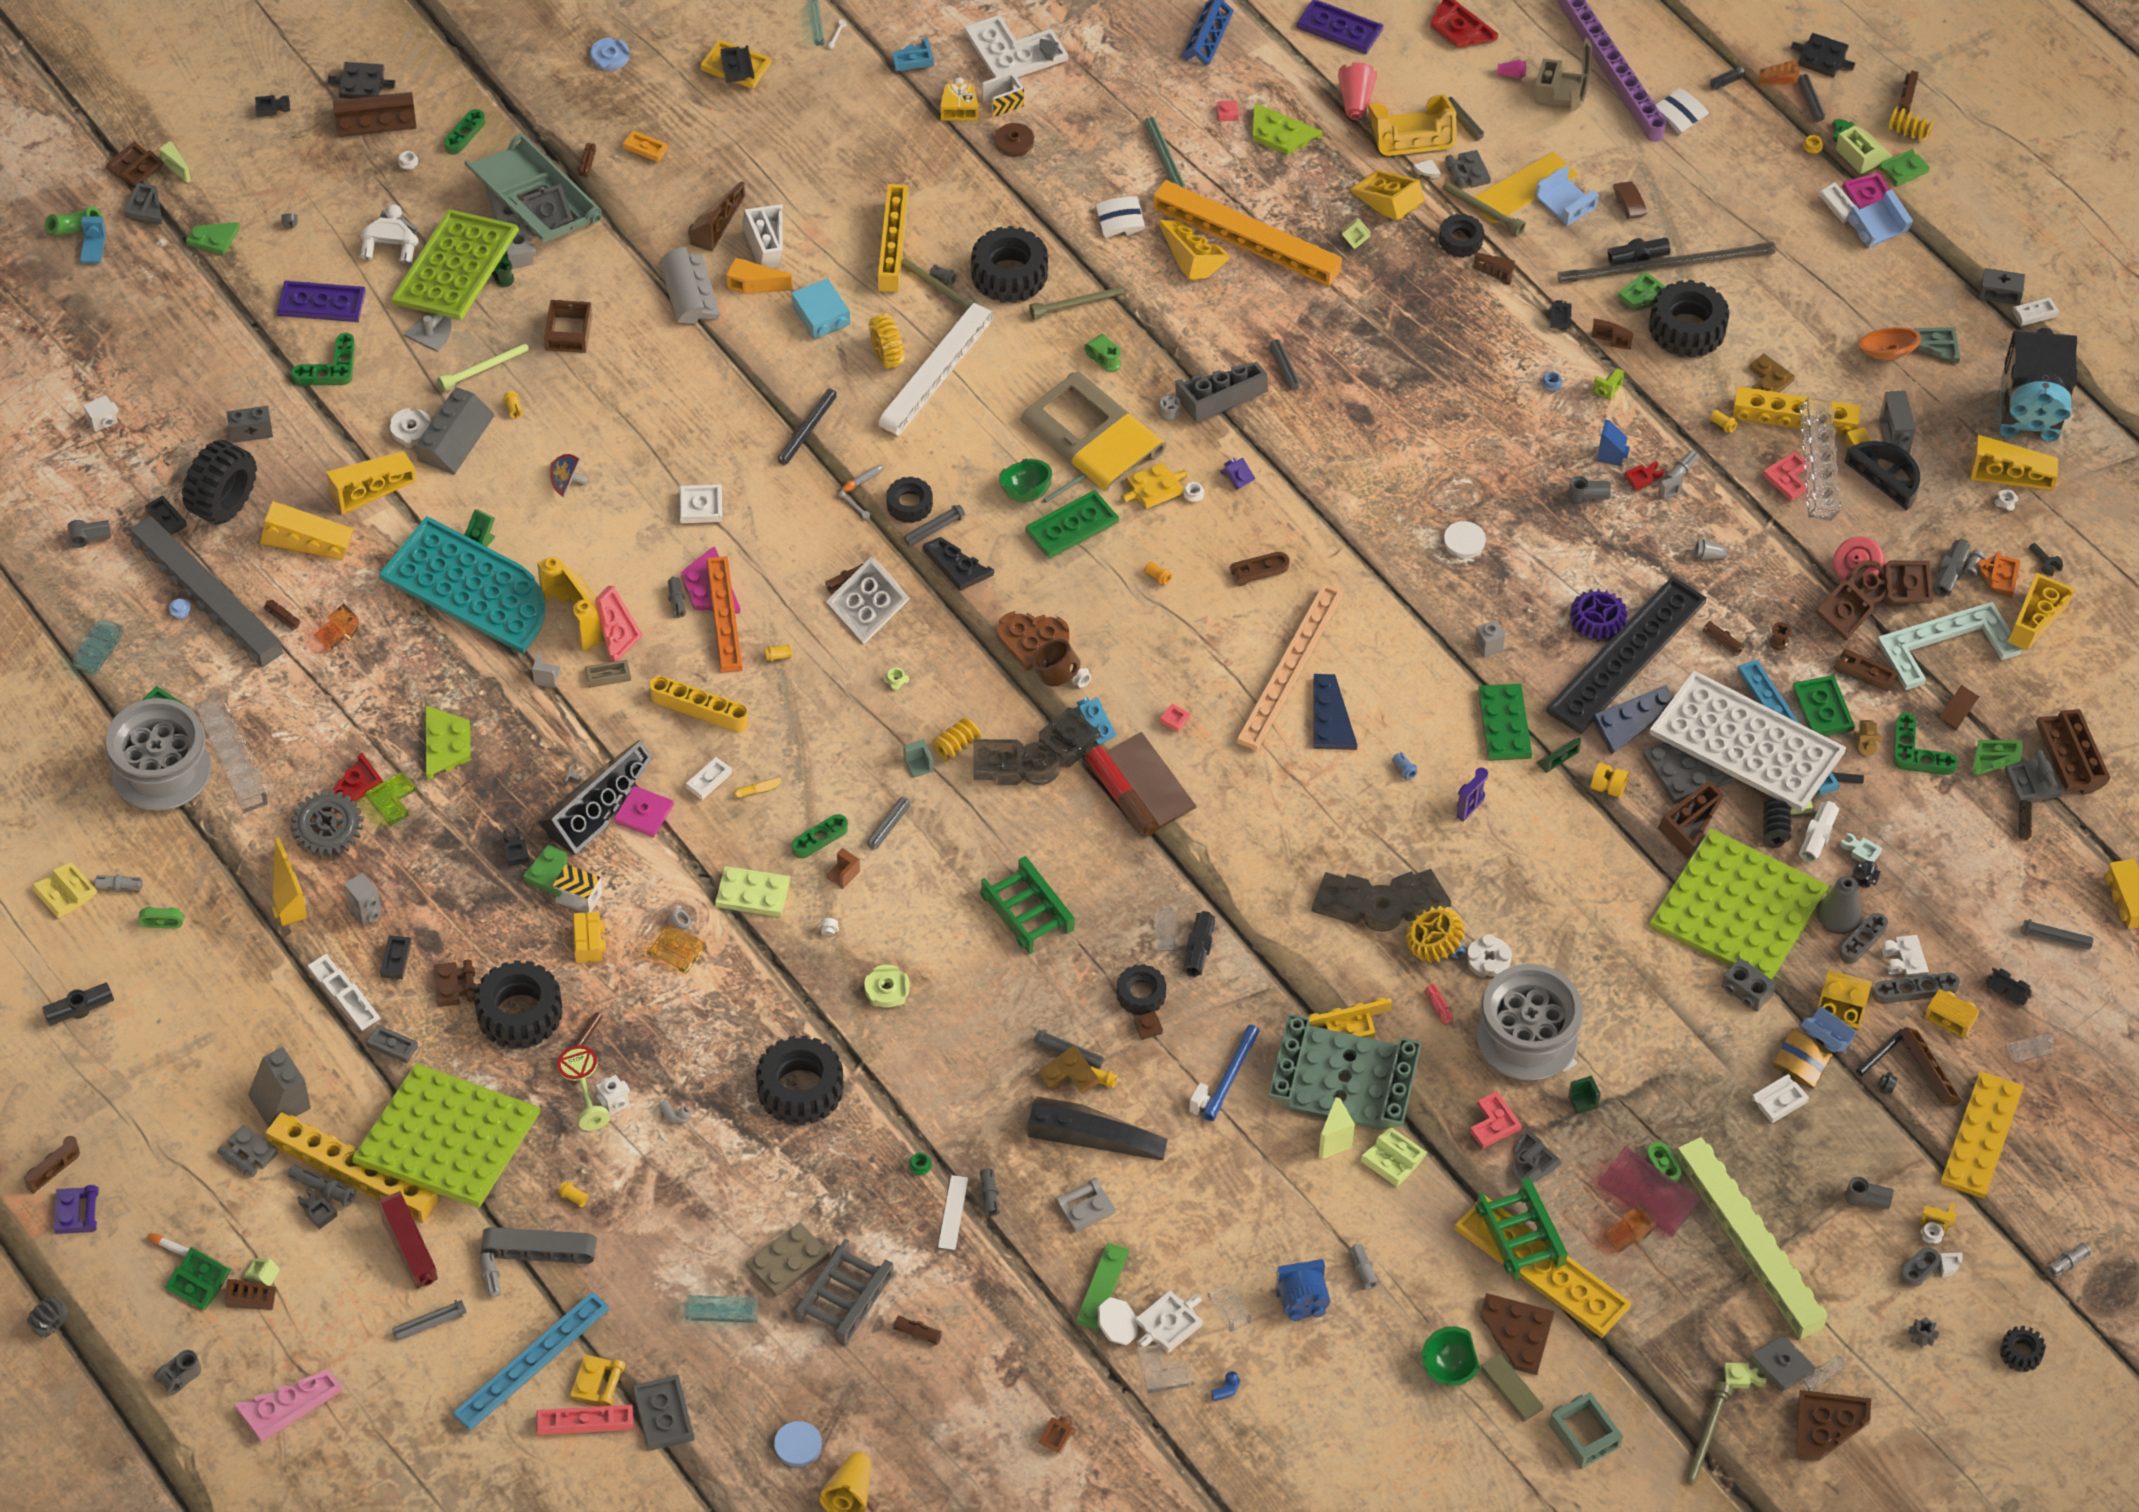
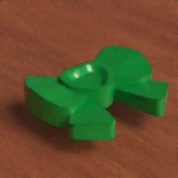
M1834 119L1832 125L1835 127V134L1832 140L1837 143L1839 133L1856 125L1852 121Z

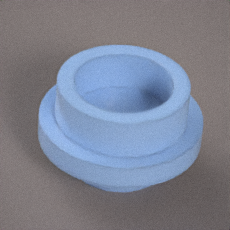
M176 599L169 605V612L176 619L186 618L191 611L190 603L185 599Z

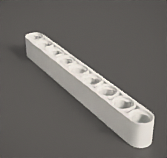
M976 303L969 307L884 411L879 420V427L897 436L902 433L989 326L993 318V311Z

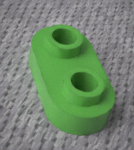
M146 907L139 911L138 923L147 928H179L183 924L184 914L174 907L168 909Z
M1662 1142L1652 1143L1647 1151V1160L1662 1183L1667 1185L1676 1184L1680 1180L1682 1169L1675 1156L1666 1144Z

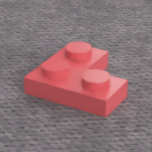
M1794 451L1764 470L1763 476L1792 502L1807 492L1808 486L1797 476L1807 470L1809 464Z
M1497 1091L1478 1100L1477 1106L1487 1120L1472 1126L1470 1133L1482 1149L1521 1130L1522 1125Z

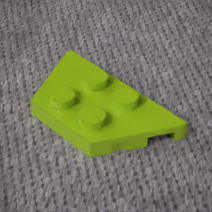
M1254 104L1253 141L1289 155L1295 152L1296 149L1307 146L1308 141L1314 138L1318 140L1322 138V130L1260 104Z
M426 706V776L428 780L434 778L433 774L442 770L447 772L454 769L457 765L471 761L470 720L430 706Z

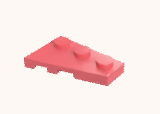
M608 585L595 598L609 659L610 662L618 661L643 635L615 587Z

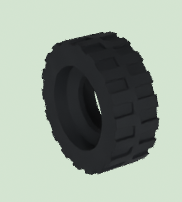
M1455 214L1448 216L1440 226L1439 244L1442 246L1443 251L1445 250L1449 255L1460 258L1470 257L1476 252L1478 253V250L1483 245V225L1477 218L1475 219L1471 215ZM1462 230L1469 232L1471 239L1460 241L1452 238L1451 234L1454 231Z
M902 477L899 480H895L893 484L891 483L889 489H887V510L896 520L904 523H914L921 521L931 513L933 493L926 481H922L918 477ZM911 493L918 495L920 502L914 506H905L900 503L899 498L901 495Z
M1146 964L1133 965V967L1126 968L1117 980L1116 994L1120 1006L1125 1008V1011L1131 1012L1134 1015L1158 1011L1166 999L1164 975L1158 969H1154L1153 966H1146ZM1135 982H1147L1152 986L1153 991L1147 998H1137L1132 995L1130 991L1131 986Z

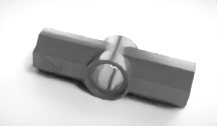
M1961 538L1954 540L1948 555H1945L1939 569V575L1933 586V590L1938 596H1950L1956 581L1960 579L1966 564L1965 561L1971 550V545L1967 540Z

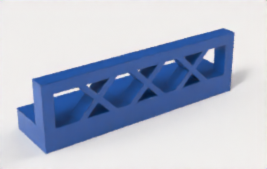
M1208 0L1205 2L1181 55L1186 61L1196 56L1206 66L1211 63L1234 11L1224 0ZM1220 7L1226 12L1225 16H1221ZM1215 20H1217V22H1218V26H1219V29H1218V30L1215 29V25H1214V21H1215ZM1208 34H1211L1213 43L1209 42ZM1202 47H1205L1207 57L1201 52Z

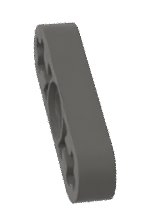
M1880 913L1871 914L1842 944L1840 958L1846 963L1857 962L1886 932L1887 918ZM1873 923H1874V924H1877V923H1880V924H1881V926H1880V925H1877V926L1874 928L1873 931L1871 930L1872 927H1873ZM1862 934L1867 935L1870 940L1862 942L1858 939V936ZM1854 945H1855L1856 948H1855L1854 953L1851 952L1850 954H1848L1847 951H1848V952L1851 951V950L1854 948Z

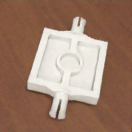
M1171 1290L1136 1318V1323L1146 1333L1137 1341L1138 1346L1144 1349L1154 1341L1167 1353H1170L1203 1325V1321L1193 1311V1308L1202 1302L1201 1297L1195 1293L1190 1299L1184 1301L1178 1298Z

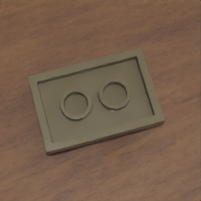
M799 1222L747 1260L746 1267L777 1297L830 1257V1252Z

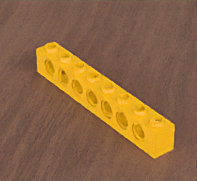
M281 1112L265 1132L267 1141L278 1150L378 1201L401 1191L412 1217L424 1223L438 1203L437 1193L358 1164L354 1167H349L355 1164L353 1163V1156L357 1149L353 1145H346L338 1141L333 1135H326L315 1126L300 1122L293 1115L288 1116Z

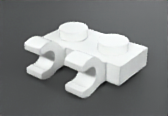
M1917 935L1896 937L1895 941L1887 940L1883 942L1884 948H1881L1883 957L1899 956V959L1889 960L1890 966H1887V971L1890 976L1904 974L1905 978L1928 975L1929 970Z

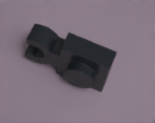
M275 95L255 97L257 117L277 115L278 110L282 112L291 111L289 96H282L279 99H275Z
M514 828V836H508L506 830L503 831L505 842L503 850L508 866L530 862L525 840H520L518 828Z
M307 1189V1194L310 1198L304 1200L298 1196V1203L302 1208H306L304 1210L305 1215L320 1230L336 1218L338 1214L323 1197L316 1200L314 1191Z

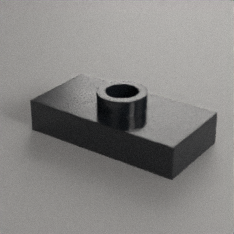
M163 495L145 505L148 514L169 534L173 535L187 527L186 520Z
M388 936L380 969L381 977L403 980L412 943L411 937Z

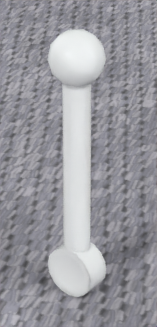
M839 20V27L831 42L827 44L829 49L835 47L834 43L841 29L846 26V20Z

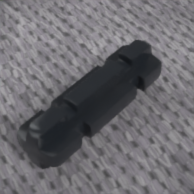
M1739 66L1734 71L1730 70L1718 77L1712 78L1710 80V87L1716 90L1721 88V85L1725 86L1736 81V78L1741 79L1745 76V70Z

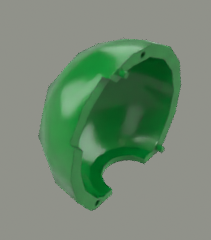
M1022 459L1021 462L1012 464L1006 469L1003 468L999 474V483L1003 491L1009 498L1022 503L1036 501L1043 497L1051 486L1052 469L1049 464L1037 459Z
M1457 1326L1443 1327L1433 1332L1425 1341L1422 1349V1364L1427 1374L1435 1382L1448 1387L1461 1386L1471 1381L1479 1372L1480 1366L1469 1330Z

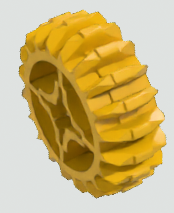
M887 313L874 316L869 320L868 324L873 351H875L881 366L885 369L896 368L902 365L905 360L904 345L895 321Z
M1439 906L1437 909L1431 907L1428 912L1423 910L1422 915H1416L1415 921H1410L1411 927L1406 928L1407 946L1412 954L1423 962L1427 960L1432 963L1436 960L1440 963L1441 958L1448 959L1449 954H1455V949L1461 948L1460 942L1465 941L1464 922L1458 913L1452 911L1449 907L1445 909L1442 906Z

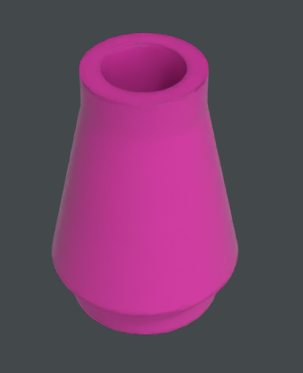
M1519 59L1498 64V75L1519 79L1526 77V61Z

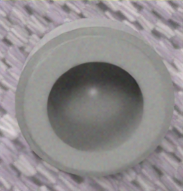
M676 909L669 915L668 925L673 931L681 932L691 926V919L687 912L682 909ZM678 917L683 918L686 923L680 922Z

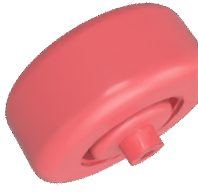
M1862 536L1852 537L1844 541L1837 548L1833 558V566L1839 579L1845 581L1849 571L1860 562L1873 560L1880 563V566L1883 567L1886 563V557L1881 547L1874 540ZM1872 567L1867 568L1863 572V576L1870 572L1875 573L1877 576L1880 575L1879 570ZM1866 578V584L1871 587V578Z

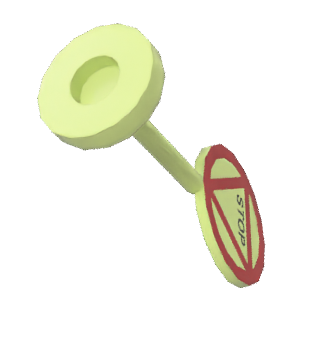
M579 1045L572 1046L560 1054L557 1060V1069L565 1079L580 1081L587 1108L579 1114L578 1124L585 1131H594L608 1124L610 1114L606 1108L593 1106L585 1078L589 1077L596 1070L598 1065L597 1056L589 1047Z

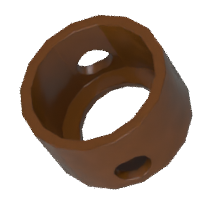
M1055 639L1045 643L1035 652L1032 658V665L1044 684L1051 687L1060 686L1072 680L1077 675L1081 664L1069 642L1064 639ZM1043 659H1046L1047 664H1046V666L1043 668V667H1042V660H1043ZM1071 664H1072V665H1073V669H1072V671L1070 672V666H1071Z

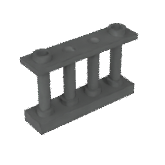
M844 1239L841 1245H837L834 1248L832 1258L804 1299L800 1298L795 1306L797 1322L801 1323L808 1314L835 1328L837 1342L846 1346L894 1275L893 1263L885 1259L881 1266H874L850 1254L849 1240ZM845 1261L871 1274L872 1279L869 1284H862L837 1270L842 1262ZM832 1278L859 1292L860 1297L856 1302H850L825 1289V1287ZM820 1296L847 1310L848 1314L844 1320H838L813 1307V1305Z

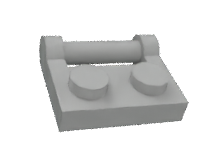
M1096 1177L1089 1180L1088 1184L1054 1198L1057 1207L1075 1233L1115 1214V1207L1101 1188ZM1092 1191L1095 1196L1071 1208L1067 1205Z

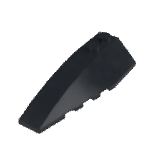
M638 740L581 783L543 816L539 823L550 839L573 855H576L607 827L609 819L613 813L617 812L620 807L619 804L629 794L631 786L636 779H639L653 757L642 741Z
M1037 1096L1032 1104L1028 1121V1137L1164 1160L1167 1138L1083 1104Z

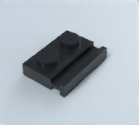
M745 45V48L738 46L720 49L726 83L743 81L750 77L754 79V70L748 45Z

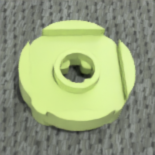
M881 965L874 968V971L866 976L864 982L865 994L870 1000L871 1005L876 1007H894L905 1003L910 990V982L907 974L899 971L898 967L894 965ZM885 983H889L890 986H893L890 989L882 988L885 985Z

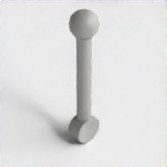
M841 490L838 492V497L846 500L862 515L863 520L870 519V513L863 511L846 496L845 491Z

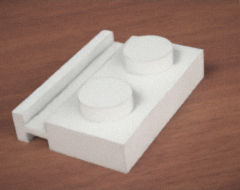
M1789 1074L1752 1096V1101L1758 1104V1108L1771 1123L1808 1103L1809 1097L1796 1082L1791 1080Z

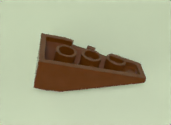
M741 181L703 212L694 224L690 225L688 230L690 245L713 252L745 198V182Z

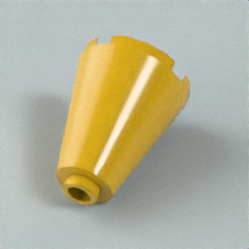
M851 1453L822 1488L820 1503L828 1512H864L866 1510L871 1460L865 1453Z

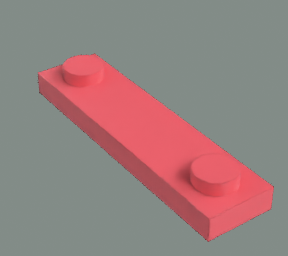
M633 1405L537 1410V1435L633 1430Z

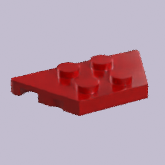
M1442 0L1431 20L1430 27L1457 48L1496 41L1498 39V33L1456 0Z

